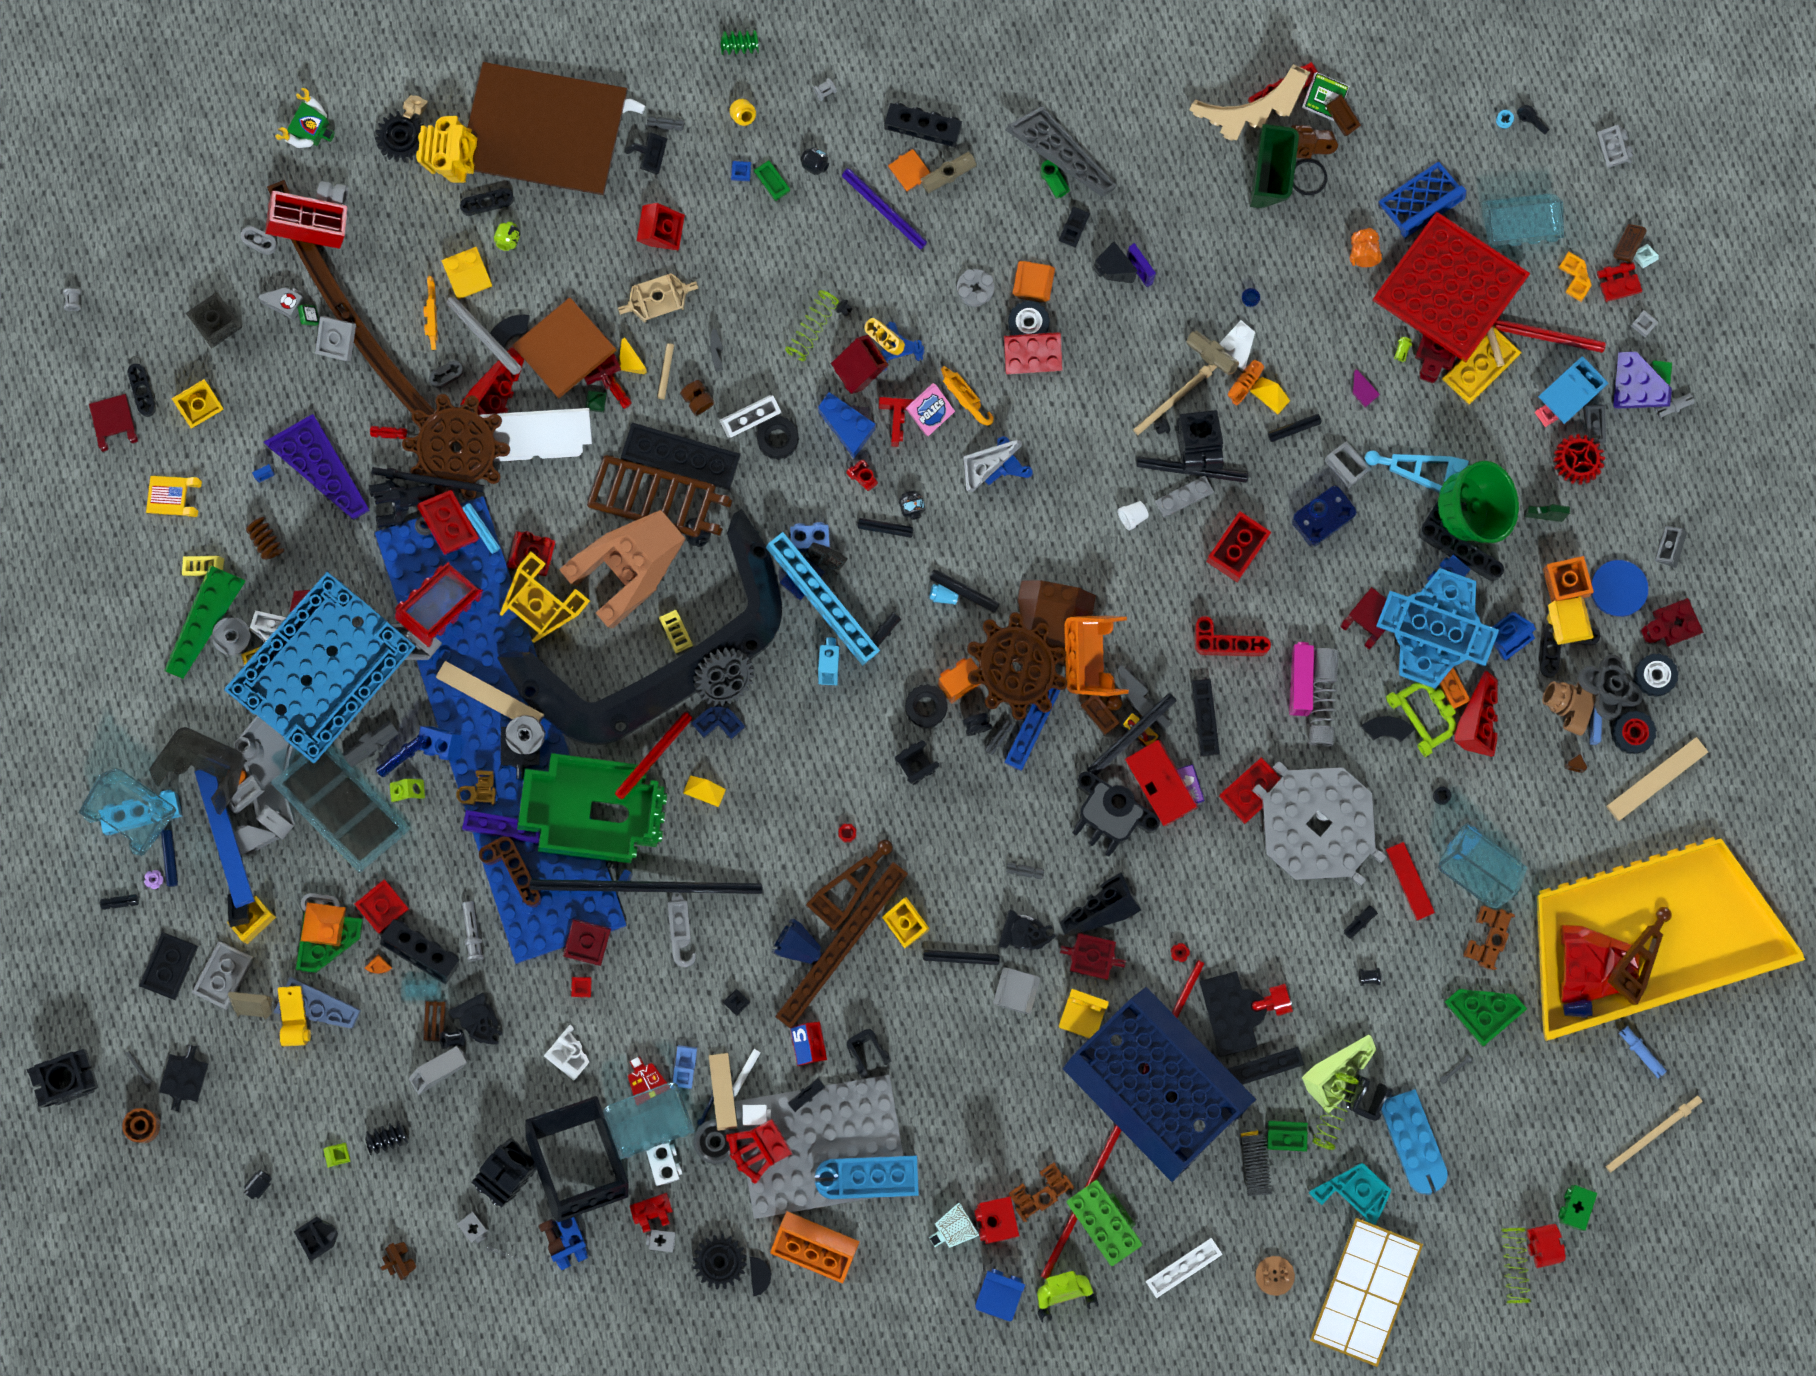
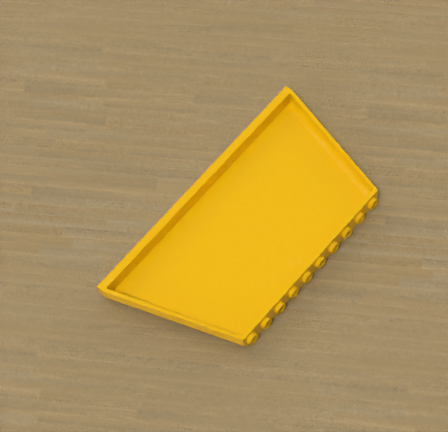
M1714 837L1703 840L1704 844L1698 846L1696 843L1686 845L1685 850L1682 851L1676 848L1667 851L1666 856L1660 857V854L1648 857L1649 861L1643 863L1642 860L1631 862V866L1627 868L1621 865L1612 868L1613 872L1608 874L1602 871L1594 874L1595 878L1587 879V876L1577 879L1576 883L1572 885L1566 882L1558 885V889L1553 891L1550 888L1539 891L1540 895L1536 896L1542 1021L1545 1041L1805 960L1798 945L1721 838L1717 840ZM1667 907L1671 910V919L1668 922H1664L1660 930L1663 937L1646 990L1638 1005H1632L1620 993L1581 1004L1560 1003L1561 983L1564 982V945H1561V925L1583 926L1633 945L1647 926L1655 924L1657 920L1656 912L1659 908ZM1652 936L1643 945L1647 950H1649ZM1639 955V977H1640V974H1641V971H1642V968H1643V965H1644V962H1645V960H1644L1640 955Z

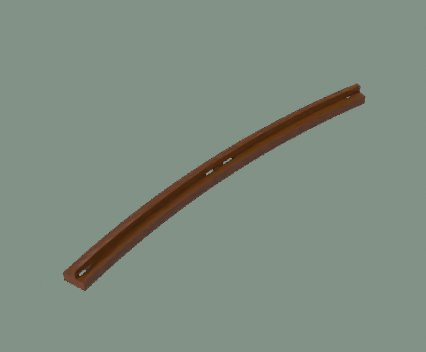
M285 180L267 186L270 195L272 191L276 190L290 194ZM291 239L308 273L338 320L354 322L356 324L354 344L382 381L411 414L415 410H422L428 415L434 414L436 411L403 376L362 323L331 275L315 244Z

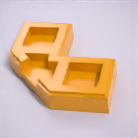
M1568 251L1559 269L1573 276L1574 279L1565 293L1582 302L1592 286L1591 281L1588 277L1585 261Z

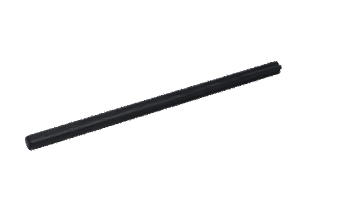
M531 879L529 882L530 890L733 894H761L763 891L761 883Z

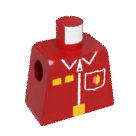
M641 1057L630 1061L634 1072L628 1075V1080L638 1107L672 1090L653 1063L645 1066Z

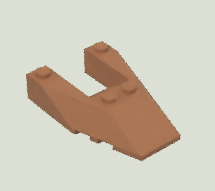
M659 510L606 533L575 555L559 570L571 584L577 586L605 561L625 585L622 590L596 612L607 627L614 628L656 591L659 582L665 576L669 565L676 557L686 538L665 513Z

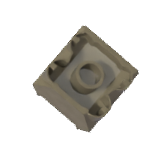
M238 992L228 993L229 1000L237 1017L239 1015L264 1017L266 1020L272 1013L273 998H269V996Z

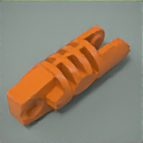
M1253 360L1231 387L1227 395L1230 399L1232 398L1233 404L1239 405L1252 386H1254L1264 369V365L1261 362Z

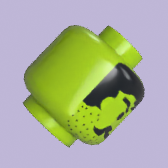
M513 222L501 223L497 227L493 239L499 249L509 251L517 246L521 232Z

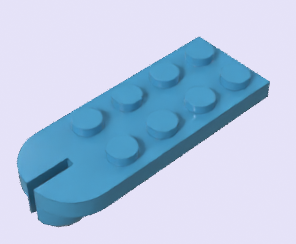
M1414 1089L1386 1099L1381 1108V1113L1409 1185L1420 1194L1431 1195L1432 1189L1426 1177L1430 1176L1434 1186L1433 1191L1436 1193L1445 1185L1448 1174L1416 1090Z
M917 1156L829 1159L822 1162L815 1173V1178L833 1177V1181H815L818 1192L828 1199L919 1196Z

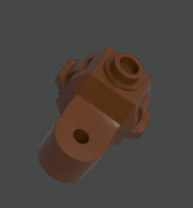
M1309 125L1291 126L1299 134L1296 158H1311L1313 154H1332L1338 148L1337 140L1332 131L1314 130Z

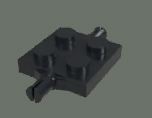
M501 727V766L516 768V779L520 780L521 772V780H523L524 768L540 766V748L530 754L514 752L506 742L507 727ZM522 730L521 738L523 740L525 738L529 739V732Z
M189 1045L186 1056L169 1055L159 1092L174 1098L171 1110L179 1112L182 1100L195 1102L199 1100L209 1064L194 1058L197 1046Z

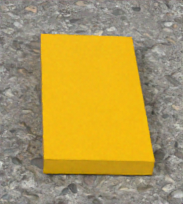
M1495 327L1493 328L1505 365L1497 367L1488 336L1486 335L1466 363L1460 360L1442 378L1469 405L1522 353Z

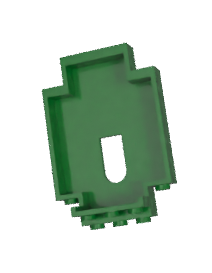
M551 753L548 772L525 769L517 830L540 832L539 852L631 863L632 858H636L637 846L634 845L657 847L658 842L662 841L663 831L659 829L660 823H664L665 812H662V804L666 805L667 793H664V787L658 786V781L651 780L649 785L641 784L645 783V773L625 798L619 799L615 795L616 790L638 764ZM591 802L623 805L627 808L629 817L622 823L589 819Z

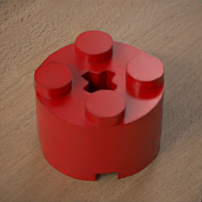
M1548 1224L1526 1230L1528 1240L1530 1241V1244L1527 1245L1530 1256H1534L1536 1268L1555 1265L1565 1261L1564 1244L1561 1245L1559 1238H1562L1556 1224Z

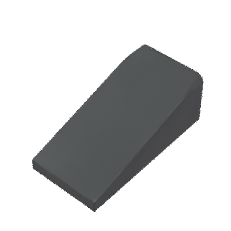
M1585 405L1584 417L1586 435L1588 436L1587 440L1590 441L1591 435H1601L1600 438L1594 439L1593 443H1606L1605 405Z

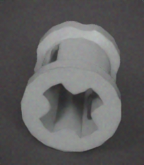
M827 78L826 82L818 86H813V90L820 101L827 95L837 92L830 78Z
M65 289L63 291L65 295L64 310H81L79 305L80 290Z

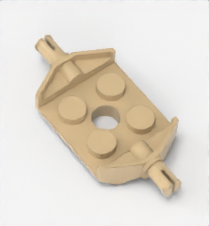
M670 273L632 286L630 301L627 305L618 307L620 315L631 311L645 323L646 320L678 309L684 310L686 294L698 289L696 281L685 285V283H682L675 275ZM655 292L663 294L660 300H654L652 296Z

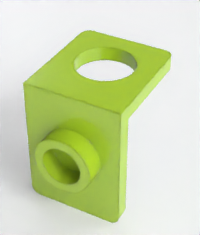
M403 779L390 783L391 802L408 798H425L424 780ZM415 783H416V784L419 786V788H420V791H419L418 794H416V793L413 791V785H414Z

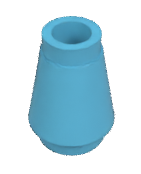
M933 584L929 599L933 600V602L955 605L959 594L940 584Z

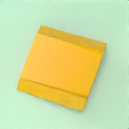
M1580 596L1568 600L1553 601L1548 605L1549 614L1547 620L1549 624L1553 625V636L1558 645L1593 638L1584 598Z

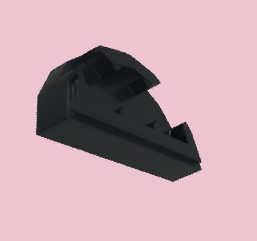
M750 1257L754 1297L761 1295L767 1290L771 1283V1272L769 1266L763 1260L757 1257Z

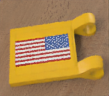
M150 476L146 513L197 517L198 510L196 508L185 507L187 487L200 488L202 481L196 477Z

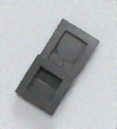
M715 328L711 332L710 347L715 371L718 372L723 370V366L717 352L722 351L723 346Z

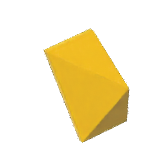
M623 338L619 356L621 370L638 374L647 373L645 366L626 338Z
M1261 377L1249 390L1277 415L1290 402L1278 383Z
M690 775L683 794L719 807L726 789L707 779Z

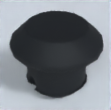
M847 299L842 300L836 307V312H841L845 316H848L849 312L851 313L852 307L848 304Z
M1162 418L1161 422L1155 424L1158 434L1164 432L1169 434L1171 429L1167 419Z

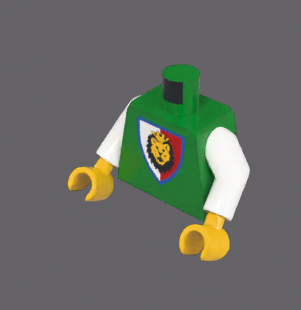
M301 88L305 96L301 97L300 94H296V96L300 100H305V103L302 102L288 129L284 127L278 129L283 133V136L277 134L275 135L276 139H285L287 143L297 148L311 147L312 145L318 146L322 138L331 142L335 132L327 129L329 122L326 112L320 103L312 96L309 97V91L306 88Z

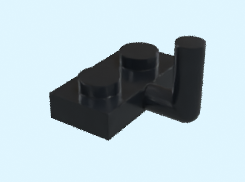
M650 132L648 133L645 146L633 143L625 148V153L631 154L634 151L643 153L640 169L657 175L660 172L668 138Z

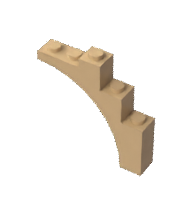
M1293 64L1284 80L1273 91L1252 103L1222 107L1195 100L1189 110L1196 117L1209 119V122L1213 125H1222L1220 133L1224 134L1223 137L1231 141H1237L1247 121L1250 122V126L1259 129L1262 128L1263 124L1267 123L1273 109L1280 116H1290L1310 72Z

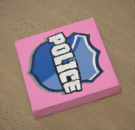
M934 383L906 407V410L926 436L933 433L955 412Z

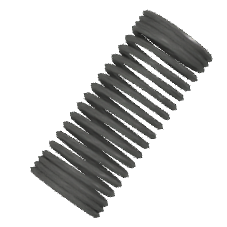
M1267 1135L1242 1137V1144L1245 1145L1242 1148H1246L1243 1150V1152H1246L1243 1155H1245L1244 1159H1247L1244 1160L1246 1162L1244 1165L1248 1166L1244 1169H1246L1245 1173H1249L1245 1176L1247 1177L1246 1180H1250L1246 1182L1248 1184L1246 1187H1251L1247 1188V1196L1272 1194V1189L1266 1188L1272 1185H1261L1271 1183V1181H1264L1271 1178H1260L1270 1176V1174H1263L1270 1173V1171H1258L1270 1169L1269 1167H1261L1269 1166L1270 1164H1257L1269 1162V1160H1260L1268 1159L1269 1157H1255L1268 1155V1153H1258L1268 1150H1254L1267 1148L1268 1146H1257L1265 1145L1267 1142L1253 1143L1266 1141Z

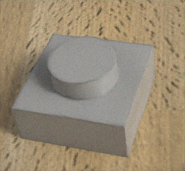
M1643 311L1631 327L1646 337L1657 325L1658 321Z

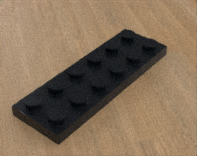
M633 422L631 423L621 455L623 460L711 483L715 487L729 491L741 457L740 453Z

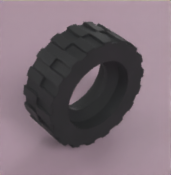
M774 416L762 423L760 429L758 428L757 442L759 449L766 457L780 460L787 458L789 455L791 456L794 450L796 451L799 443L798 430L795 428V424L790 422L788 418ZM780 429L786 433L787 442L783 446L774 447L770 444L768 438L773 430Z
M930 684L915 687L906 698L905 709L908 719L914 725H918L921 728L935 727L938 723H941L946 716L948 706L946 696L942 693L943 691L934 685L930 686ZM924 697L933 699L936 704L935 711L928 716L920 714L917 710L918 701Z

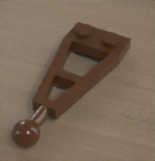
M881 840L877 846L878 850L870 858L865 856L821 888L806 904V907L834 932L849 916L878 868L875 863L883 855H888L892 852L893 845L889 840ZM866 864L870 867V870L860 884L851 874ZM846 879L857 891L844 912H842L824 894Z
M1661 907L1657 910L1655 924L1647 926L1617 963L1607 981L1632 1005H1638L1646 990L1663 937L1660 930L1664 922H1668L1672 917V912L1667 907ZM1652 936L1649 950H1647L1643 945ZM1637 953L1645 960L1638 981L1625 970Z

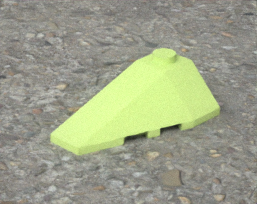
M1367 1035L1314 1065L1302 1077L1307 1091L1328 1113L1334 1108L1325 1106H1337L1346 1096L1343 1093L1344 1090L1331 1088L1342 1087L1345 1089L1349 1084L1343 1080H1334L1339 1079L1335 1074L1343 1073L1355 1077L1358 1069H1364L1376 1051L1372 1037ZM1335 1095H1337L1338 1097H1340V1098H1342V1099L1328 1098V1097H1336Z

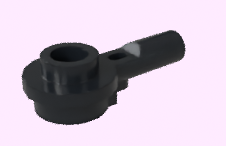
M1523 105L1519 107L1517 114L1520 120L1531 122L1544 135L1549 131V128L1536 116L1537 113L1532 106Z

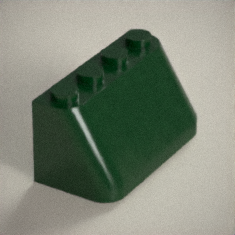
M1268 124L1262 125L1258 137L1250 207L1264 208L1290 198L1293 190L1299 134L1294 128Z

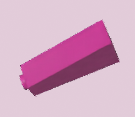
M1298 642L1292 648L1289 715L1309 716L1313 710L1314 646L1309 645L1308 642Z

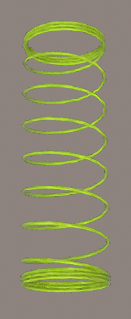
M819 290L818 294L824 300L826 297L822 294L836 301L832 300V304H839V300L835 296L824 290ZM786 346L785 351H786L789 355L792 356V354H793V353H791V352L789 351V350H791L792 352H796V353L799 354L801 357H803V358H799L798 360H800V361H805V360H806V357H805V356H807V355H803V354H802L801 352H799L798 350H796V349H794V348H792V347Z
M1343 1073L1335 1074L1339 1079L1334 1080H1343L1358 1085L1359 1081L1354 1077ZM1337 1106L1333 1107V1108H1338V1109H1341V1110H1343V1111L1348 1112L1347 1110L1342 1109V1108H1339V1107H1337ZM1330 1124L1326 1125V1126H1331V1127H1334V1128H1336V1129L1342 1130V1129H1340V1128H1338V1127H1335V1126H1332V1125H1330ZM1316 1137L1312 1139V1142L1320 1147L1335 1150L1336 1148L1334 1144L1328 1141L1323 1145L1319 1143L1322 1139Z
M1505 1228L1501 1229V1232H1524L1526 1231V1228ZM1518 1298L1527 1300H1507V1303L1531 1302V1299L1528 1298Z

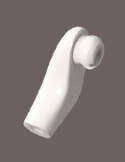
M626 99L623 113L634 111L643 114L646 106L633 99Z

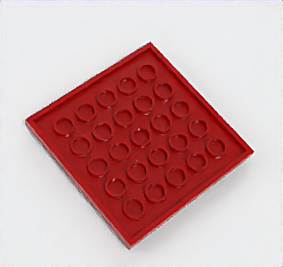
M1436 212L1373 297L1372 301L1466 363L1527 280L1530 273Z

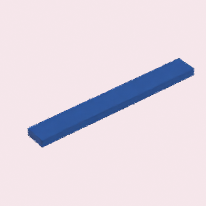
M211 765L194 771L234 906L238 908L255 902L215 768Z

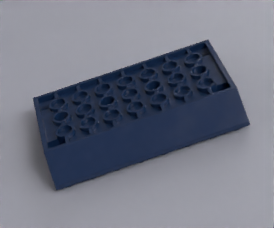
M1147 987L1124 1004L1074 1053L1062 1068L1171 1182H1174L1200 1156V1153L1227 1127H1230L1257 1100ZM1114 1035L1122 1037V1043L1119 1046H1114L1111 1043V1038ZM1142 1063H1147L1150 1067L1147 1074L1139 1072V1066ZM1169 1092L1177 1094V1100L1174 1103H1169L1166 1100V1095ZM1197 1120L1204 1121L1205 1129L1198 1132L1194 1129V1123Z

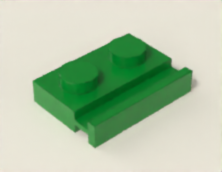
M1268 1121L1267 1150L1307 1152L1308 1123Z

